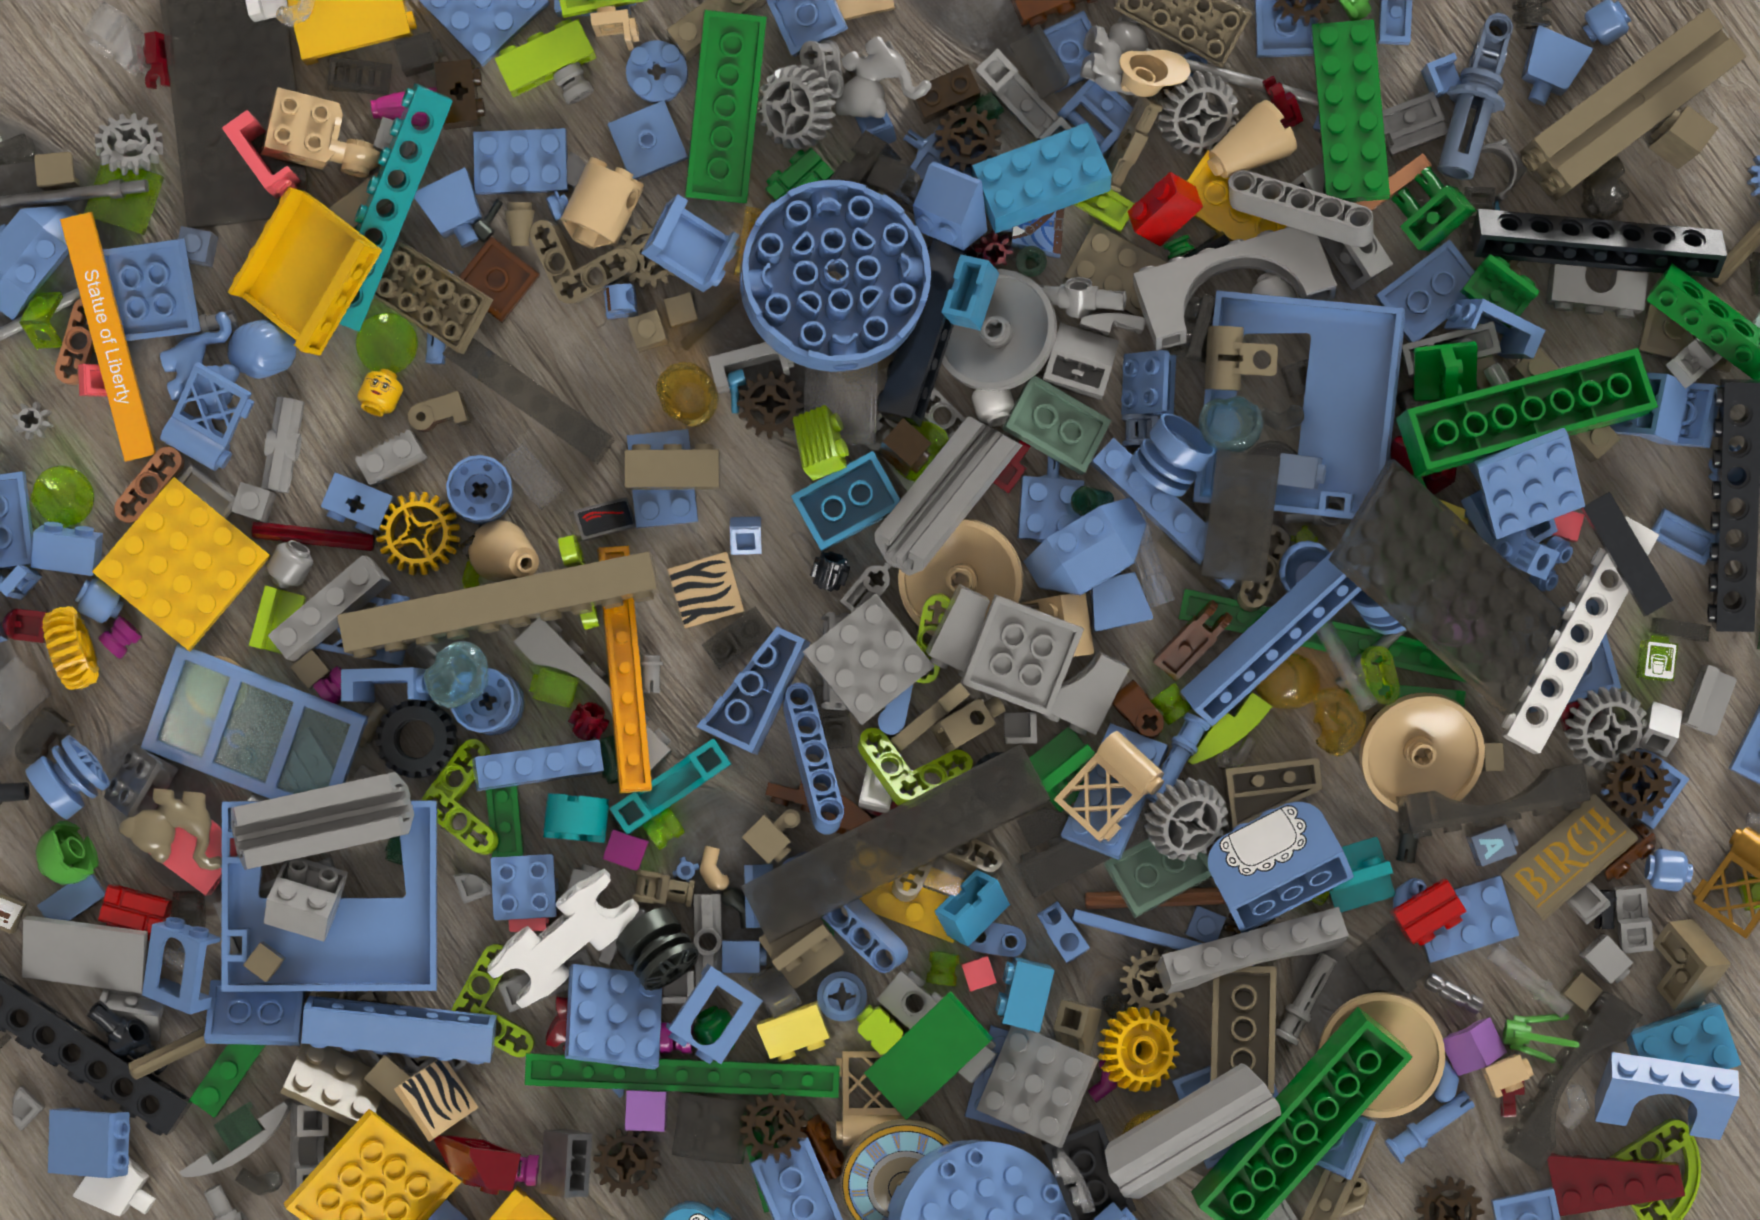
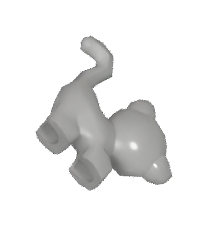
M1124 14L1118 19L1116 24L1110 27L1109 35H1107L1104 27L1097 25L1091 27L1086 33L1083 48L1091 54L1085 57L1082 62L1081 77L1095 82L1107 91H1119L1126 95H1135L1132 92H1125L1121 89L1123 71L1120 68L1119 59L1127 51H1145L1148 48L1149 42L1145 30L1137 25V21Z
M877 36L865 44L866 52L869 56L859 57L857 52L853 51L841 59L843 67L855 73L856 76L845 84L843 94L837 98L835 110L838 115L842 116L850 114L854 117L867 118L872 116L874 118L885 117L887 110L884 101L885 91L879 83L885 78H899L904 96L913 100L925 96L931 89V83L929 80H923L917 87H913L911 75L906 68L904 58L894 49L890 41L884 43L882 37Z

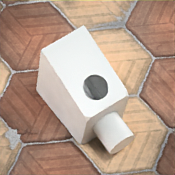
M130 1157L128 1174L126 1176L113 1178L85 1176L73 1194L75 1198L116 1216L125 1214L130 1206L146 1214L156 1198L142 1190L149 1175Z

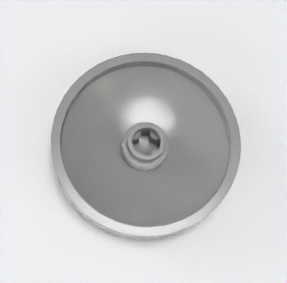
M997 269L999 276L981 331L958 325L953 327L942 364L955 379L976 390L1003 391L1017 387L1036 375L1051 355L1057 335V320L1053 305L1035 281L1019 272Z

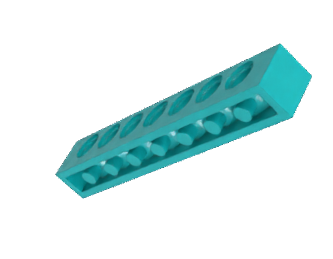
M414 83L412 89L407 88L403 96L401 106L405 107L401 118L396 117L392 123L389 135H392L393 138L389 148L384 146L380 153L378 164L381 165L377 177L372 175L366 189V193L370 195L366 205L361 204L354 219V222L358 223L356 230L363 236L370 228L380 230V238L374 244L382 249L378 259L339 323L359 332L453 102L451 98ZM417 112H425L427 115L426 124L420 128L413 127L411 123L412 116ZM405 141H413L415 143L414 153L408 157L402 156L399 151L401 144ZM401 170L404 174L403 181L399 185H390L388 183L390 172ZM382 199H389L392 202V208L386 214H379L376 211V205Z

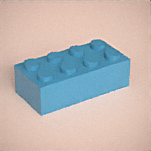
M1088 122L972 165V177L982 181L985 212L995 234L1106 193L1111 189L1112 174Z

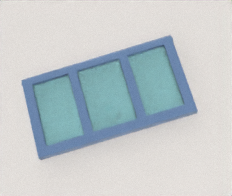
M178 643L175 647L141 748L266 798L273 799L345 783L365 726L368 723V717L196 649H192L189 652Z

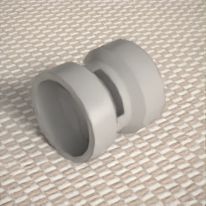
M579 62L565 66L553 75L556 85L561 86L563 89V98L568 105L577 103L594 92L591 83L585 80L583 76L584 70Z

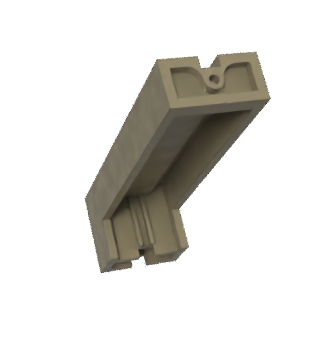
M1709 7L1536 136L1519 152L1522 155L1521 160L1524 166L1530 172L1537 171L1543 180L1540 182V185L1548 196H1553L1556 201L1667 118V116L1671 115L1675 110L1679 109L1746 58V55L1733 38H1728L1723 32V25Z

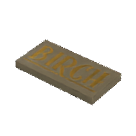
M1594 793L1501 873V877L1544 921L1632 846L1638 838Z

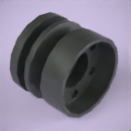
M657 908L641 915L620 933L615 943L627 964L634 965L632 970L636 977L639 978L645 990L660 989L676 981L691 969L699 957V951L691 943L690 937L685 933H681V924L670 908Z

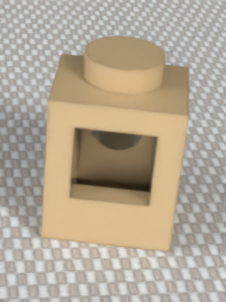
M1514 1054L1481 1068L1490 1093L1494 1098L1503 1096L1501 1089H1505L1506 1093L1524 1087L1522 1081L1533 1076L1527 1058L1522 1059L1519 1054Z

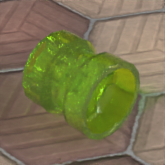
M1175 682L1150 700L1156 708L1162 711L1163 718L1168 726L1192 709L1188 701L1180 695V689Z
M669 807L660 813L658 819L649 820L643 824L645 831L659 850L666 847L669 840L673 837L679 838L686 833Z
M929 951L928 960L931 963V968L927 972L926 982L956 986L957 975L955 974V967L959 965L960 955Z

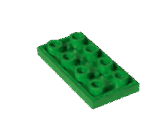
M950 991L864 1074L907 1120L994 1038Z

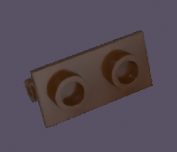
M1641 823L1638 826L1634 824L1630 828L1638 840L1605 868L1604 872L1607 882H1610L1614 877L1620 879L1631 869L1630 865L1638 858L1643 860L1654 851V845L1656 844L1655 834L1651 833L1647 837L1646 835L1649 833V830L1644 824Z
M817 1114L807 1121V1128L800 1131L807 1135L812 1148L818 1153L816 1154L817 1160L826 1181H829L841 1175L845 1157L833 1142L828 1124Z

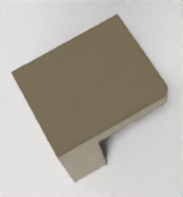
M71 152L34 155L37 186L42 190L80 187V180L75 177L73 154Z

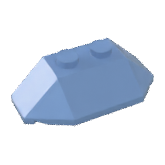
M67 205L20 209L0 233V311L11 320H15L69 254L60 219L78 214Z
M1131 497L1104 504L1047 537L1023 562L1040 589H1049L1081 596L1135 563L1147 524Z

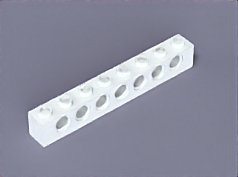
M1626 516L1627 522L1648 556L1659 534ZM1600 547L1591 560V564L1594 565L1589 576L1584 575L1576 587L1579 595L1575 602H1569L1561 615V618L1564 619L1562 626L1559 630L1554 629L1549 636L1546 645L1550 648L1545 657L1540 656L1531 670V673L1535 674L1529 685L1525 683L1519 691L1516 700L1520 702L1515 712L1509 711L1501 725L1505 729L1501 735L1502 737L1533 754L1541 753L1629 591L1605 549ZM1604 571L1609 572L1613 576L1614 583L1611 588H1607L1601 583L1600 577ZM1589 598L1594 599L1599 605V611L1596 615H1591L1586 610V602ZM1573 626H1579L1584 631V638L1580 643L1574 641L1571 637ZM1559 653H1564L1569 658V666L1566 670L1560 669L1556 664V657ZM1544 680H1549L1554 685V693L1551 697H1546L1541 692V684ZM1530 707L1537 709L1540 715L1539 721L1535 725L1529 723L1526 719V712Z

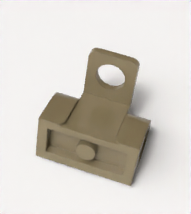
M1209 326L1204 389L1240 391L1241 375L1274 376L1277 372L1278 347L1274 344L1243 343L1244 327ZM1260 350L1267 352L1270 357L1269 365L1264 369L1257 368L1253 363L1254 354Z

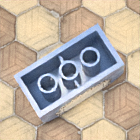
M1290 802L1276 809L1266 810L1259 818L1249 823L1237 825L1230 833L1222 836L1215 842L1208 856L1210 874L1241 933L1248 932L1354 877L1344 851L1324 815L1318 808L1306 802Z

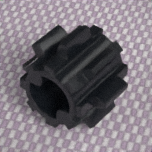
M833 551L822 552L820 557H815L810 576L814 577L813 584H816L820 589L830 592L833 590L838 591L841 585L845 586L850 571V566H847V558H844L841 554L833 553Z

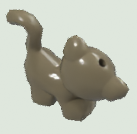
M153 789V799L160 807L156 810H142L135 817H129L120 824L119 832L131 838L136 846L144 852L150 853L152 858L160 863H164L169 858L171 844L175 838V828L180 827L197 837L193 859L200 868L207 870L222 868V858L220 856L209 858L205 854L210 843L209 832L212 823L210 814L206 809L205 794L183 791L182 800L175 799L174 791Z

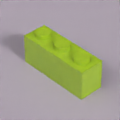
M566 19L556 24L555 30L545 35L544 32L536 33L527 39L528 43L520 47H516V45L509 46L499 52L500 56L494 58L514 98L552 80L553 75L565 66L579 62L582 66L596 59V55L579 19L574 21Z

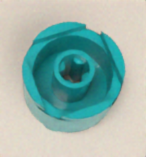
M548 793L543 837L605 843L609 799Z

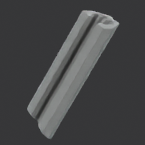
M968 416L875 531V543L887 563L895 568H899L908 576L922 571L1023 445L996 429Z
M396 772L232 807L231 829L237 855L244 870L409 834L414 818L409 787Z
M1241 1063L1109 1142L1105 1149L1109 1176L1117 1184L1124 1197L1140 1199L1280 1116V1105L1265 1083L1247 1065Z

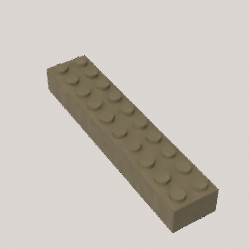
M647 551L339 614L337 617L344 652L354 655V658L366 659L377 656L376 650L385 649V652L395 653L408 650L407 644L416 642V645H420V647L438 644V638L447 636V639L459 640L470 637L469 631L478 630L482 634L500 631L499 625L509 623L513 628L527 626L531 624L530 619L540 617L545 622L562 618V612L571 611L574 615L593 612L592 606L602 604L605 609L623 606V600L633 598L636 603L653 600V594L660 593L653 556Z

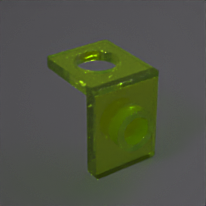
M61 292L36 293L19 321L36 349L59 348L62 345L61 339L49 322L63 298ZM35 331H44L50 336L51 340L39 338Z

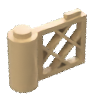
M1115 731L1101 743L1097 753L1054 800L1099 842L1104 838L1109 842L1121 829L1118 823L1144 795L1148 793L1153 795L1162 787L1164 772L1119 731ZM1099 764L1106 770V784L1090 785L1089 773ZM1111 776L1119 783H1111ZM1125 788L1132 796L1124 805H1112V789ZM1106 789L1107 806L1090 807V790ZM1085 790V807L1072 808L1065 802V799L1073 791ZM1113 810H1118V811L1112 816V811H1113ZM1107 811V823L1098 832L1090 825V812ZM1085 812V819L1082 818L1078 813Z
M842 1051V1058H836V1065H840L839 1077H843V1121H836L837 1140H843V1146H852L864 1132L878 1124L896 1119H905L896 1108H885L877 1100L882 1094L880 1091L873 1096L861 1084L867 1077L865 1074L857 1080L849 1072V1058H862L871 1067L873 1063L868 1058H880L882 1056L877 1051ZM849 1077L855 1082V1084L850 1089ZM859 1086L871 1100L863 1108H849V1095ZM875 1102L880 1108L868 1107Z

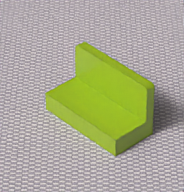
M265 585L249 646L282 654L268 637V634L304 605L305 596Z

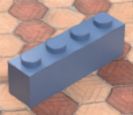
M599 740L474 757L472 760L476 791L595 775L604 771Z

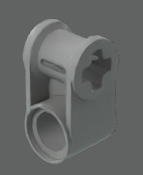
M823 40L820 43L816 41L804 43L800 50L801 64L809 66L810 70L819 71V77L827 79L825 88L833 89L829 95L830 99L841 97L844 91V81L841 71L840 49L837 43L833 40ZM824 52H832V54L825 55ZM808 54H816V57H808Z

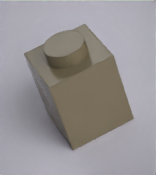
M657 309L627 319L639 353L669 344Z

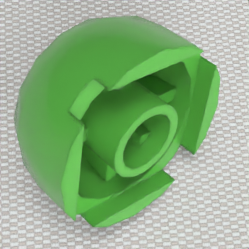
M59 821L39 838L35 852L39 871L45 877L61 885L76 884L85 880L95 872L93 869L98 867L99 863L93 842L88 836L83 840L77 832L81 828L69 821Z

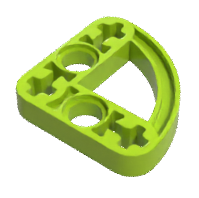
M1672 1118L1665 1120L1610 1157L1619 1158V1160H1632L1633 1157L1629 1153L1633 1151L1638 1160L1662 1161L1682 1148L1685 1160L1683 1180L1685 1196L1677 1197L1669 1210L1662 1200L1656 1201V1205H1652L1651 1208L1659 1216L1664 1215L1661 1220H1682L1696 1198L1701 1178V1160L1694 1136L1689 1135V1127L1685 1122ZM1671 1126L1681 1128L1682 1131L1679 1132L1680 1139L1677 1141L1674 1138H1669L1664 1142L1668 1148L1664 1149L1662 1142L1656 1138V1135L1659 1134L1664 1139L1671 1134L1669 1129ZM1652 1141L1656 1144L1657 1153L1653 1158L1645 1159L1641 1155V1147L1645 1142ZM1653 1202L1630 1205L1639 1220H1653L1649 1211L1644 1210L1642 1213L1640 1209L1649 1207Z

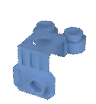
M1527 529L1503 538L1495 539L1489 554L1491 561L1506 569L1515 566L1531 574L1530 584L1541 591H1551L1558 583V575L1553 569L1555 564L1568 562L1573 554V548L1568 541L1559 536L1552 537L1547 544H1539L1528 538Z

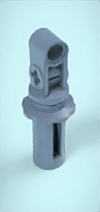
M1494 13L1487 18L1480 29L1469 66L1461 72V84L1451 86L1448 89L1449 99L1456 104L1437 170L1451 178L1470 180L1474 177L1491 114L1503 111L1506 103L1498 95V92L1504 84L1500 74L1507 56V47L1513 30V23L1503 13ZM1489 27H1498L1502 31V36L1493 35ZM1470 108L1476 110L1465 152L1461 153L1458 152Z

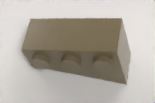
M1319 758L1222 769L1230 831L1239 824L1249 823L1259 818L1266 810L1276 809L1284 804L1299 801L1323 789Z

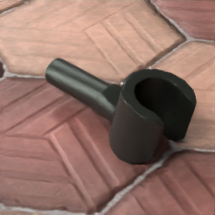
M498 199L487 216L475 225V233L483 243L495 233V230L489 224L503 205Z

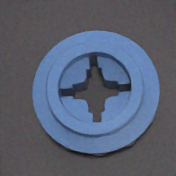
M839 971L829 974L820 983L817 1001L821 1011L830 1019L849 1021L863 1011L867 1001V992L864 983L855 974ZM841 983H844L846 993L856 995V997L846 999L844 1010H841L838 999L828 997V995L838 993Z

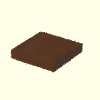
M490 236L459 275V278L493 299L487 312L503 323L536 282L540 274Z

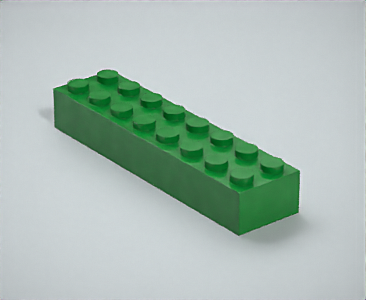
M1635 348L1407 409L1396 420L1414 476L1418 478L1473 463L1476 460L1561 428H1565L1568 435L1572 436L1642 417L1656 409L1658 405L1639 349Z
M1357 1007L1275 1098L1280 1105L1281 1115L1236 1141L1191 1191L1198 1207L1214 1220H1266L1413 1058L1405 1045L1362 1009Z

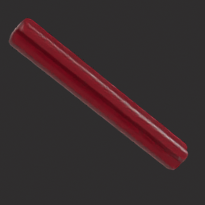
M253 522L251 535L255 539L282 542L293 540L302 544L372 551L375 545L374 535L265 522Z

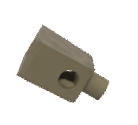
M996 696L986 702L978 698L933 725L930 729L945 754L996 725L994 718L1004 713L1005 707ZM970 715L976 718V725L971 722Z

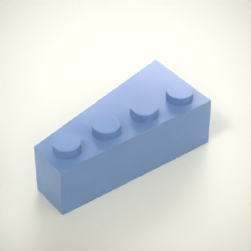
M776 627L754 654L752 660L737 675L732 685L723 696H720L711 711L696 727L758 755L785 698L786 691L804 657L803 651L809 647L810 642L780 627Z

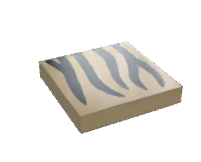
M728 552L667 569L685 629L745 612Z
M436 1060L394 1089L429 1142L479 1108L448 1061Z

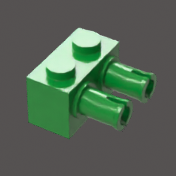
M1427 167L1421 171L1422 176L1417 174L1414 178L1431 198L1424 206H1420L1407 187L1399 190V196L1395 194L1391 200L1407 218L1400 226L1418 250L1430 252L1475 213L1476 210L1458 187L1444 186L1431 167Z

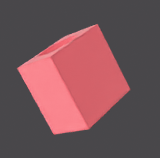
M1572 511L1554 518L1558 531L1551 536H1559L1564 540L1577 542L1585 515Z
M988 955L961 964L970 991L997 983Z

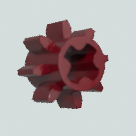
M992 229L990 234H983L980 237V244L973 245L974 251L981 253L977 258L989 260L994 267L1000 263L1006 266V254L1013 253L1012 247L1005 245L1008 243L1009 237L1007 234L1000 237ZM993 245L998 246V248L994 249L993 253L988 252V250H992Z
M593 702L585 703L584 706L578 703L568 719L569 723L574 724L572 732L582 740H591L593 737L597 740L600 739L609 724V720L604 718V709L599 704Z

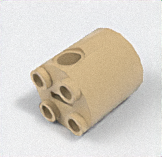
M590 157L560 220L565 225L571 238L583 246L591 249L605 245L615 247L638 202L644 184L633 179V174L625 169L616 167L615 171L606 168V163L594 157Z

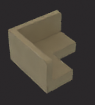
M1693 919L1669 921L1653 943L1671 964V968L1662 978L1656 989L1674 1010L1699 1007L1731 965L1730 961Z

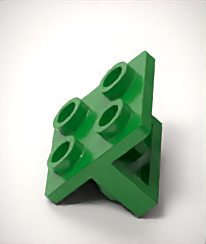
M1491 254L1474 270L1475 272L1460 291L1469 299H1485L1519 317L1540 292L1530 278L1524 275L1519 276L1510 269V265L1506 260L1498 256L1494 257ZM1500 321L1502 324H1504V325H1505L1506 327H1508L1509 329L1512 327V326H1510V325H1508V324H1506V323Z
M1471 341L1415 348L1413 369L1414 400L1439 399L1441 401L1477 391V343Z
M1067 727L1022 764L1025 771L1057 811L1062 812L1064 809L1054 800L1055 797L1090 761L1095 752L1088 744L1085 745L1072 729ZM1073 791L1065 799V802L1070 806L1076 801L1080 791Z

